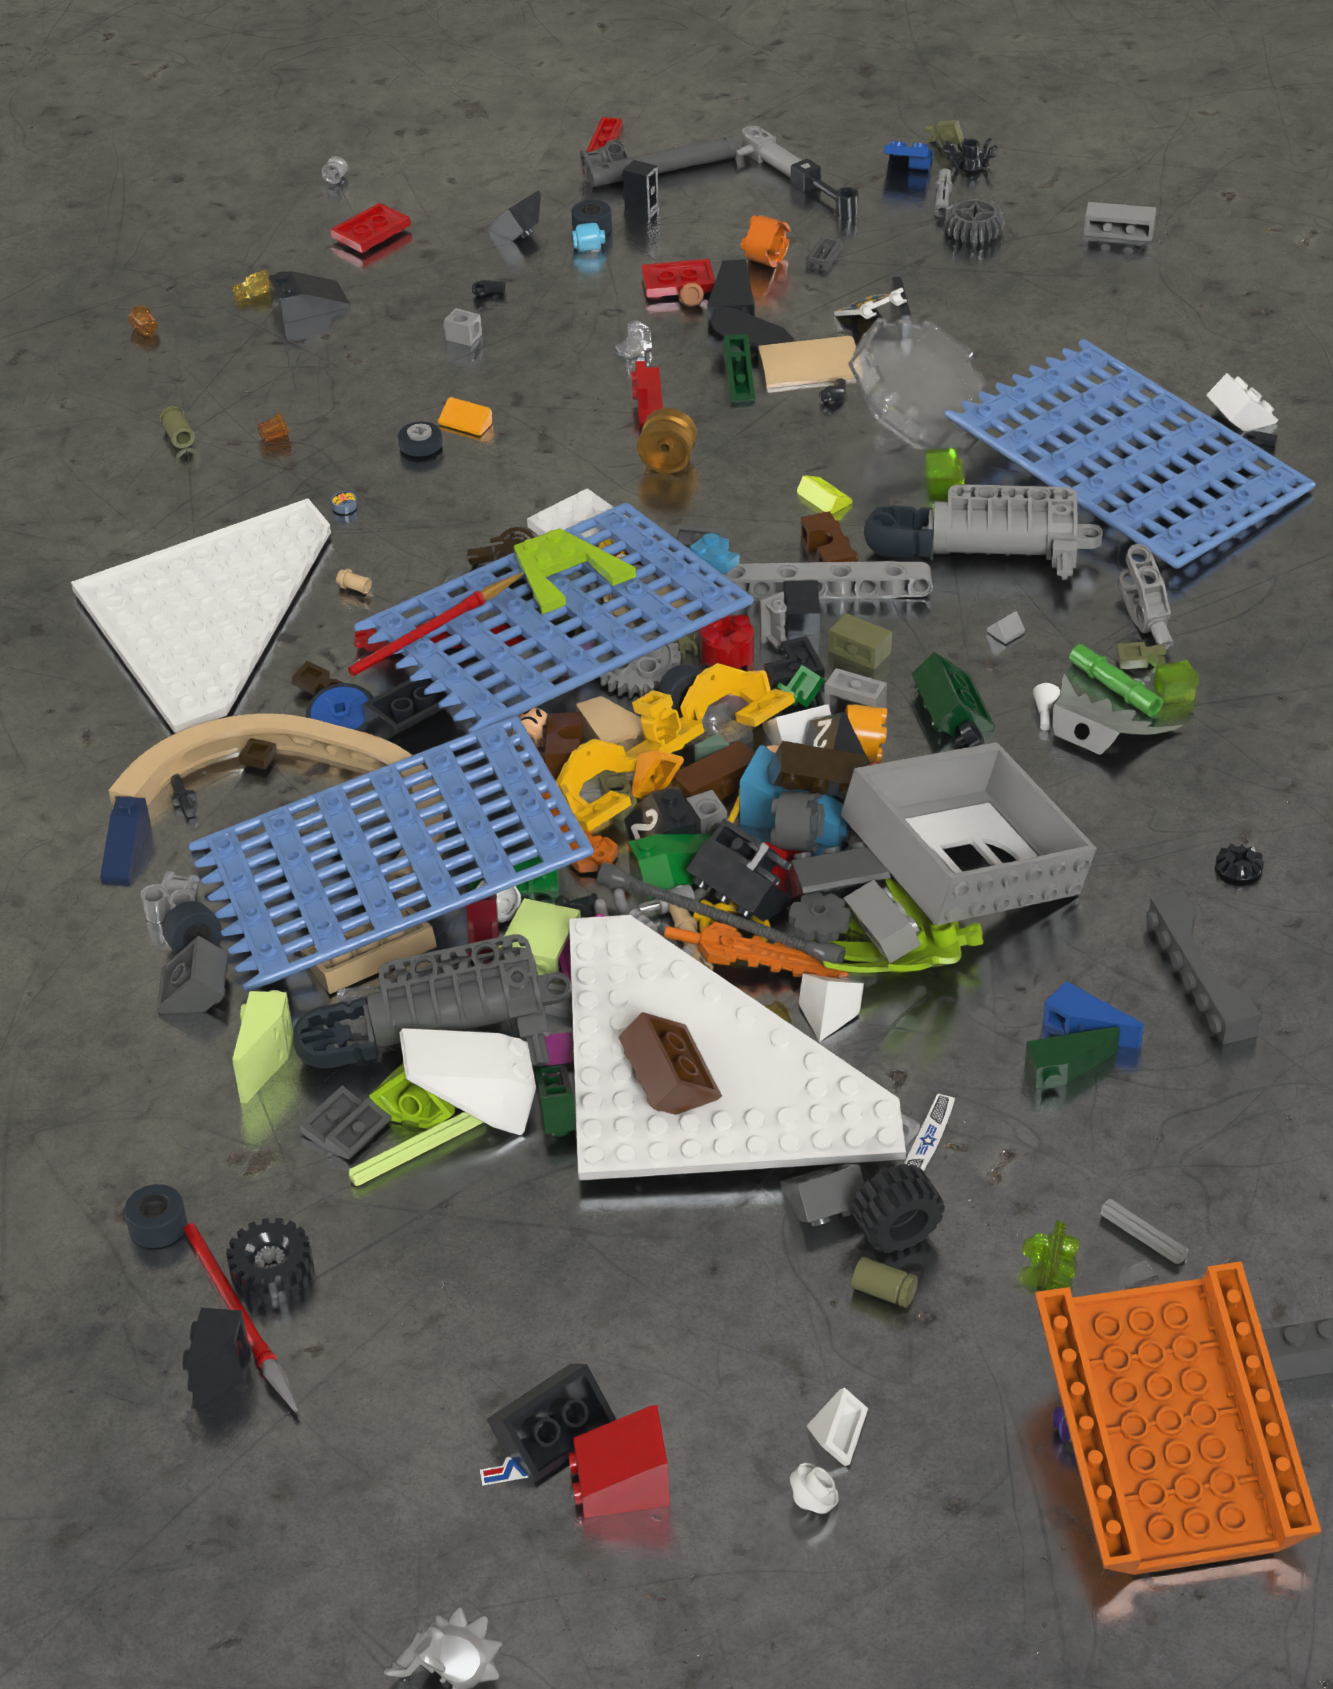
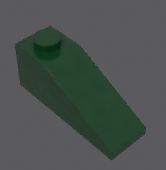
M748 334L724 336L723 356L731 403L755 401Z
M1119 1027L1027 1041L1025 1064L1035 1090L1067 1085L1116 1054L1119 1045Z
M566 1064L534 1067L545 1134L564 1136L569 1134L570 1131L577 1130L574 1095Z

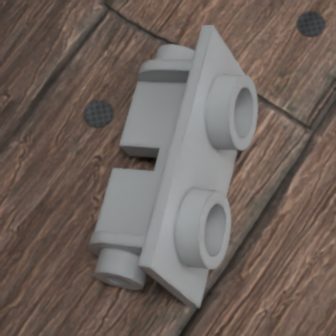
M783 591L760 600V643L764 644L769 641L777 649H781L782 641H787L784 629L787 606L784 604Z

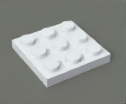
M587 488L527 518V525L540 536L558 528L565 530L614 507ZM595 527L581 533V535L586 538L600 532V530Z

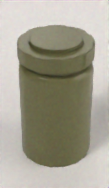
M168 406L163 409L160 414V422L173 445L177 448H187L192 445L195 440V432L181 408L178 406Z
M863 1256L854 1270L851 1287L890 1303H898L899 1306L907 1308L914 1298L918 1277L913 1274L908 1275L905 1271Z

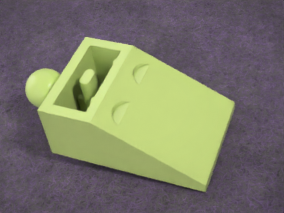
M271 990L269 992L249 991L247 1003L241 1006L240 1017L242 1023L232 1059L240 1103H247L289 1058L293 1041V1028L287 992Z

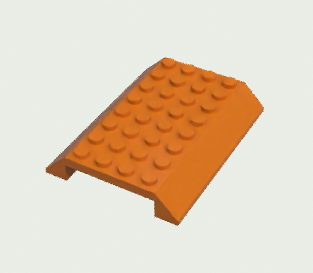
M1242 1261L1207 1266L1203 1278L1087 1296L1072 1297L1070 1287L1035 1292L1034 1296L1104 1569L1137 1575L1281 1551L1321 1533L1320 1524Z

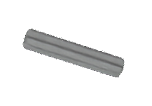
M1108 1199L1102 1205L1101 1215L1173 1263L1180 1265L1186 1259L1188 1254L1187 1247L1115 1200Z

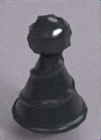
M592 893L591 895L569 901V898L562 895L556 898L554 905L580 910L581 916L589 918L594 917L596 914L594 904L598 897L596 893Z

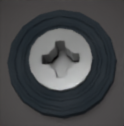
M413 422L405 425L398 433L400 449L410 456L419 457L433 454L440 449L443 442L441 429L431 422Z

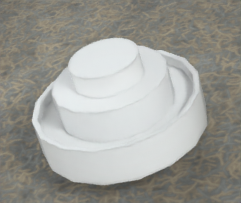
M802 1463L791 1473L790 1484L792 1486L793 1499L800 1508L825 1514L837 1505L839 1498L834 1480L824 1469L810 1463Z

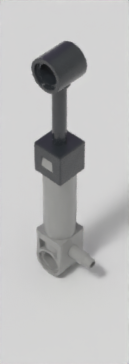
M759 126L743 128L742 147L735 152L737 157L747 155L758 163L767 162L791 178V185L803 193L815 188L819 189L835 200L836 214L841 218L857 216L859 201L857 189L843 187L835 190L821 180V167L808 158L801 160L776 143V137Z

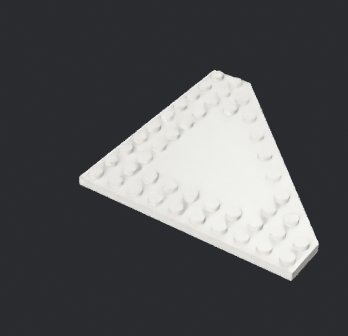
M305 499L72 581V590L176 734L192 726L227 716L331 533L330 524L309 499Z
M620 915L569 919L579 1180L906 1159L898 1097L633 916ZM641 1012L686 1024L722 1097L717 1101L677 1115L654 1110L647 1101V1095L642 1085L636 1079V1072L630 1060L624 1054V1048L619 1040L620 1034Z

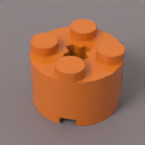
M753 215L749 222L747 237L745 236L741 242V250L745 251L746 258L773 268L777 267L775 263H781L788 250L790 239L786 238V232H790L789 224L763 215Z

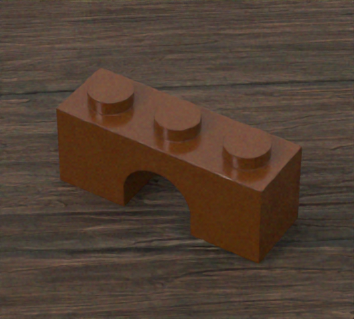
M830 511L801 517V540L809 553L817 551V562H859L856 550H852L848 536L843 535L840 522L838 520L835 521Z
M581 711L548 714L547 725L542 726L543 738L541 739L542 752H540V755L554 779L558 778L564 763L568 761L572 751L581 744H584Z

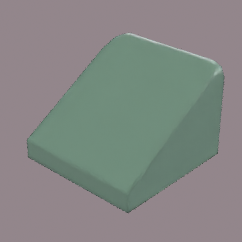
M715 734L696 744L695 762L729 746L728 742L718 734Z

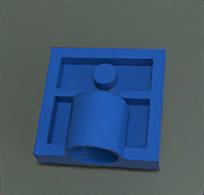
M891 141V145L884 146V154L909 157V169L929 171L931 159H933V150L929 149L928 145L913 143L912 147H907V143Z

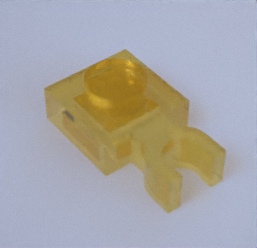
M266 269L244 278L246 282L231 287L238 301L246 298L251 293L256 296L266 293L270 289L268 280L270 275Z

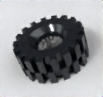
M269 1218L262 1219L261 1225H256L255 1221L248 1224L249 1230L245 1231L241 1228L237 1231L238 1239L231 1238L229 1242L230 1248H227L226 1252L230 1278L236 1291L239 1290L240 1296L244 1299L250 1295L251 1302L258 1304L260 1299H264L265 1305L272 1304V1299L276 1298L279 1299V1303L286 1301V1295L290 1294L294 1298L299 1295L298 1287L305 1290L309 1285L308 1278L312 1279L314 1262L309 1237L305 1235V1230L301 1226L296 1229V1224L290 1220L284 1225L283 1218H276L275 1223H270Z

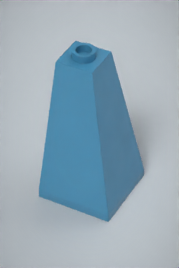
M760 745L740 779V824L771 832L772 828H775L776 816L772 815L771 811L773 799L779 798L783 791L811 792L799 789L786 790L782 786L773 785L767 774V767L775 753L767 747ZM824 794L821 795L822 798L817 799L819 804H824L823 837H817L816 843L838 847L843 838H848L851 826L841 816L843 804L831 795Z

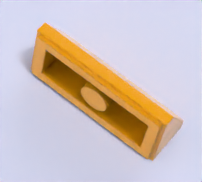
M449 397L438 419V424L481 436L492 424V411L489 407Z

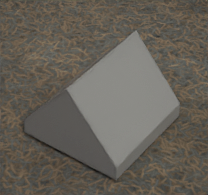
M1017 611L989 626L987 632L1006 644L1024 634L1025 628Z

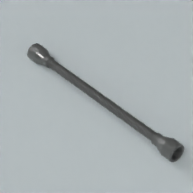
M604 862L598 872L597 883L607 888L638 891L666 903L668 902L680 908L682 907L694 913L696 912L697 914L724 922L738 929L741 928V930L748 931L749 933H755V935L762 936L763 938L765 937L788 947L804 951L806 955L814 957L823 966V961L832 963H843L846 948L831 942L818 943L812 940L807 942V940L789 935L788 933L786 934L774 928L772 929L760 923L758 924L746 918L744 919L732 913L716 909V907L706 905L705 903L702 904V902L692 900L691 898L689 899L677 893L675 894L646 882L644 883L637 880L636 877L628 875L621 867L608 862Z

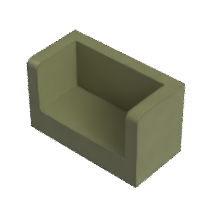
M846 613L829 629L828 651L875 670L892 651V631Z

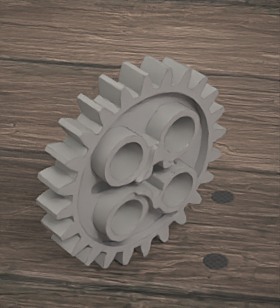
M634 623L630 624V629L636 628ZM655 630L641 638L648 642L663 634L657 633ZM669 643L598 677L600 678V684H608L609 692L617 688L618 696L628 692L629 698H632L634 693H638L639 697H642L644 692L649 693L654 689L659 690L662 677L670 669L681 665V652L678 651V643ZM610 651L596 658V660L602 664L617 655Z

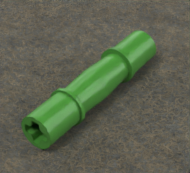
M1078 644L1071 651L1069 656L1071 663L1086 672L1090 678H1096L1110 690L1124 697L1125 702L1128 704H1132L1149 717L1156 715L1162 708L1163 699L1145 687L1142 682H1136L1122 670L1108 663L1104 656L1098 655L1084 644Z

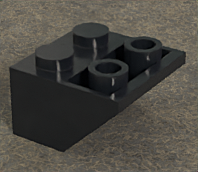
M201 1308L198 1321H193L191 1325L190 1349H185L182 1367L184 1371L188 1372L187 1389L193 1394L195 1406L202 1407L244 1381L251 1352L242 1310Z

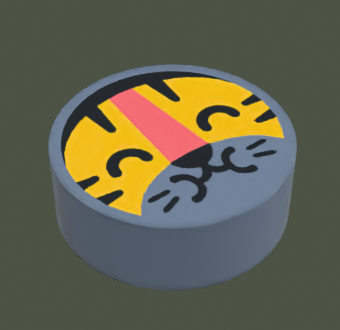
M347 491L336 493L331 498L332 509L339 514L353 512L357 508L356 495Z

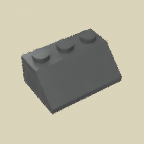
M864 842L851 844L852 850L840 851V846L823 849V855L812 857L811 852L793 855L794 860L789 861L792 866L788 874L792 895L795 898L813 892L822 893L866 885L872 880L881 882L891 878L890 872Z

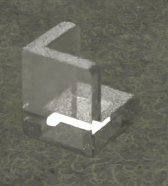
M636 319L628 322V337L625 341L615 346V351L628 359H632L650 350L651 328Z

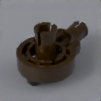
M526 527L509 528L500 536L490 539L491 543L503 541V544L468 549L467 556L478 555V557L469 558V564L475 565L498 560L513 553L515 545L538 536L534 531ZM520 531L527 534L528 536H524V534L515 535V532Z

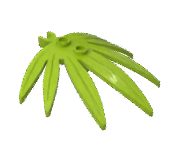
M888 878L885 880L886 885L895 902H900L907 917L911 915L919 927L920 931L916 935L921 945L889 963L873 942L829 941L846 948L844 960L870 963L843 964L823 961L826 968L860 973L888 971L891 973H904L932 966L949 965L960 960V946L983 944V932L980 923H973L961 929L958 921L936 926L906 890L894 879ZM851 915L849 928L867 936Z

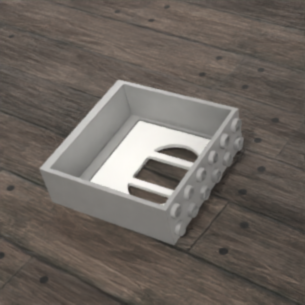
M998 742L854 768L841 816L936 926L1079 895L1097 849ZM971 844L991 866L962 872L943 849ZM986 844L1003 849L1017 861L1002 863Z

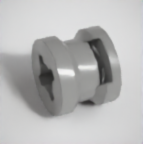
M333 156L323 166L321 170L322 177L330 184H337L347 173L348 165L343 158Z

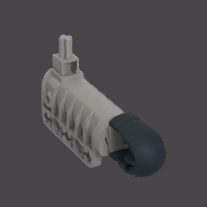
M954 485L948 490V502L935 501L934 520L932 507H921L917 511L914 507L890 505L875 509L867 517L864 526V536L867 545L872 551L881 556L912 557L916 553L919 557H930L932 555V545L933 554H950V552L966 553V555H970V553H986V555H990V553L1005 554L1006 556H1010V554H1025V556L1045 555L1046 560H1052V568H1057V575L1062 576V580H1067V576L1073 575V568H1076L1077 549H1094L1099 547L1102 543L1103 535L1102 529L1097 525L1078 524L1077 493L1075 490L1067 487Z

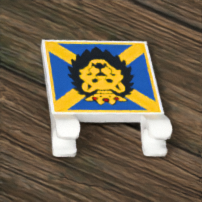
M899 288L892 291L891 294L869 296L834 311L835 316L860 314L864 318L869 319L877 315L871 309L889 301L899 306L906 303L907 300L901 297L900 293L904 290Z

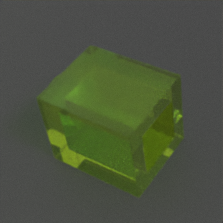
M1188 660L1156 666L1154 689L1158 696L1163 699V704L1195 698L1196 687L1199 686V676L1197 671L1192 669Z

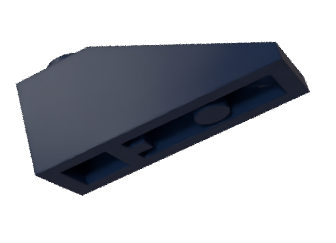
M117 797L110 815L100 875L101 881L130 882L151 824L146 798Z

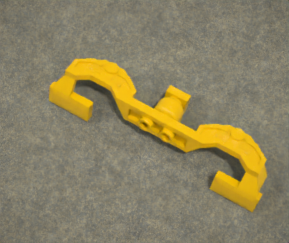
M717 663L710 668L704 669L702 673L697 675L693 685L689 687L680 706L682 718H679L677 710L671 707L673 706L671 695L654 690L632 702L634 712L641 714L640 723L646 740L625 752L623 746L597 739L581 744L572 751L568 761L564 763L556 783L582 829L589 832L632 804L629 796L612 790L592 803H588L579 796L584 782L605 769L617 773L635 771L638 754L655 750L672 753L682 749L686 743L704 733L702 719L708 706L727 694L739 696L749 703V705L735 713L737 722L756 727L795 702L793 693L778 689L771 690L767 673L764 670L742 671Z

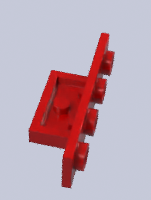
M635 361V371H631L633 400H638L639 426L643 427L648 415L655 410L663 408L659 367L646 368L645 361Z

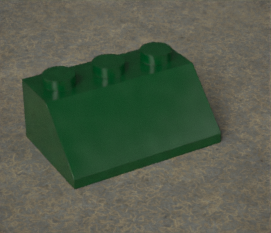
M933 652L911 673L916 683L914 687L924 700L922 704L932 717L931 724L939 732L945 731L953 737H958L961 735L959 725L969 719L976 724L980 732L991 731L995 728L971 676L944 657Z

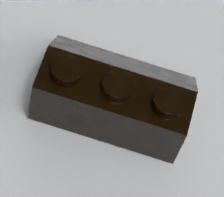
M782 741L767 767V774L773 785L782 786L786 790H805L811 793H820L821 795L839 796L845 800L854 768L867 766V756Z

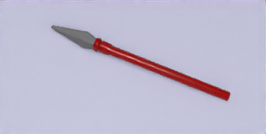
M194 1223L187 1224L184 1227V1233L229 1310H242L248 1342L258 1367L263 1370L264 1377L292 1410L297 1412L298 1409L286 1372L277 1363V1356L272 1352L267 1343L263 1341L197 1226Z

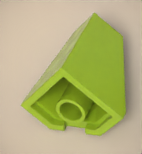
M404 1062L369 1095L376 1105L392 1116L391 1121L401 1123L403 1120L419 1123L420 1128L430 1129L455 1113L454 1105L407 1080Z

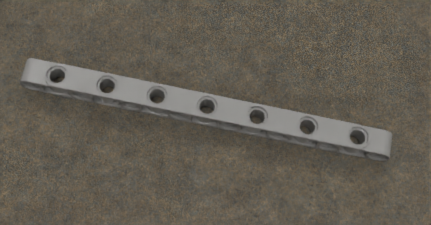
M924 562L738 564L728 573H722L750 594L754 601H760L782 591L786 592L785 581L817 580L819 600L923 597L928 595L933 588L931 568ZM632 565V566H634V567L636 568V570H637V569H639V568H641V567H643V566H645V565ZM579 570L566 576V578L572 581L586 573ZM653 573L640 581L647 584L660 577ZM593 582L580 589L587 593L601 585ZM599 598L595 601L597 603H603V598Z

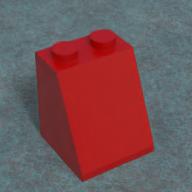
M658 1405L648 1406L574 1438L575 1452L568 1453L571 1475L578 1474L579 1482L573 1483L575 1505L582 1504L584 1518L670 1506L668 1462Z

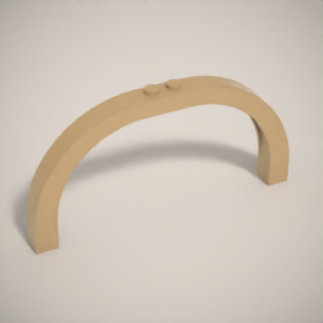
M265 713L238 715L192 726L160 741L139 756L121 774L109 789L112 809L117 797L146 798L148 806L153 798L171 782L174 774L180 775L208 760L241 752L250 738L276 743L277 750L305 753L369 772L412 755L396 744L380 737L311 718ZM421 764L399 774L401 778H404L426 768ZM431 779L407 790L409 794L433 786L435 783ZM441 795L416 804L417 810L441 802ZM444 813L424 820L425 826L427 827L444 820ZM445 832L431 837L434 844L445 840ZM403 849L398 854L396 859L405 855ZM409 866L389 874L390 881L413 873V869ZM417 883L397 892L409 895L422 890V888Z

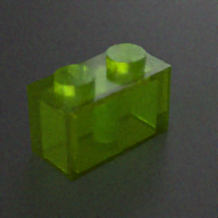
M926 449L925 475L929 500L948 499V490L951 486L965 485L964 473H962V459H957L956 449Z

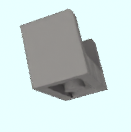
M836 668L825 683L824 705L829 704L831 710L839 698L863 706L886 708L887 683Z

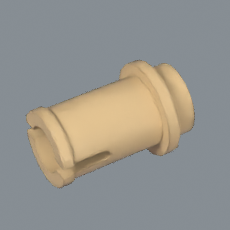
M350 569L339 571L336 583L340 585L341 589L350 588L362 592V594H367L371 588L372 580H370L371 578L354 574Z

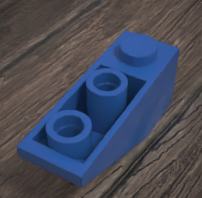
M1067 981L1044 1002L1043 1024L1062 1035L1118 1026L1120 1029L1118 1046L1139 1049L1142 1046L1144 1029L1142 1022Z

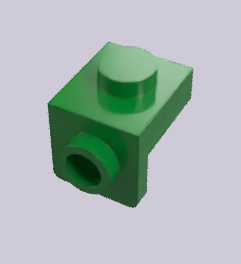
M801 665L787 687L779 683L777 688L793 693L795 702L792 705L796 706L799 702L808 708L826 680Z

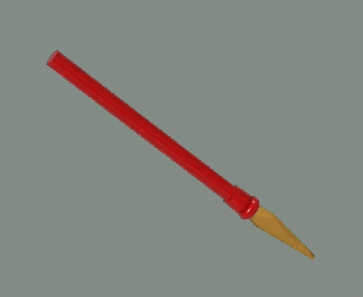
M521 572L486 586L481 591L473 592L472 595L465 598L458 605L349 666L348 672L354 677L465 612L483 606L486 600L497 596L520 578L523 573Z

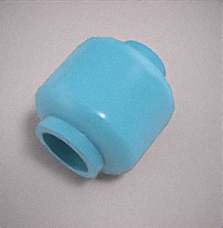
M597 223L579 224L576 226L575 231H572L574 249H578L580 253L599 252L601 244H605L604 230H600Z

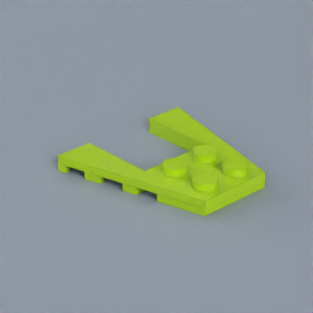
M561 528L550 530L546 534L533 539H527L514 546L515 557L522 572L526 575L527 583L532 588L533 596L536 603L539 604L542 614L566 605L565 595L546 578L587 561L613 586L636 577V568Z

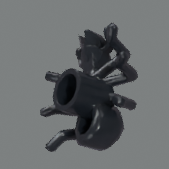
M965 138L962 142V147L960 144H957L958 151L961 152H956L954 144L948 140L946 144L951 150L944 148L943 152L949 155L948 160L954 163L956 169H959L963 164V169L966 172L978 171L981 165L984 167L988 166L990 158L996 156L992 152L997 149V145L990 147L987 155H985L992 138H988L984 142L982 151L979 150L978 140Z

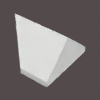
M803 973L799 1006L819 1042L860 1013L864 983Z

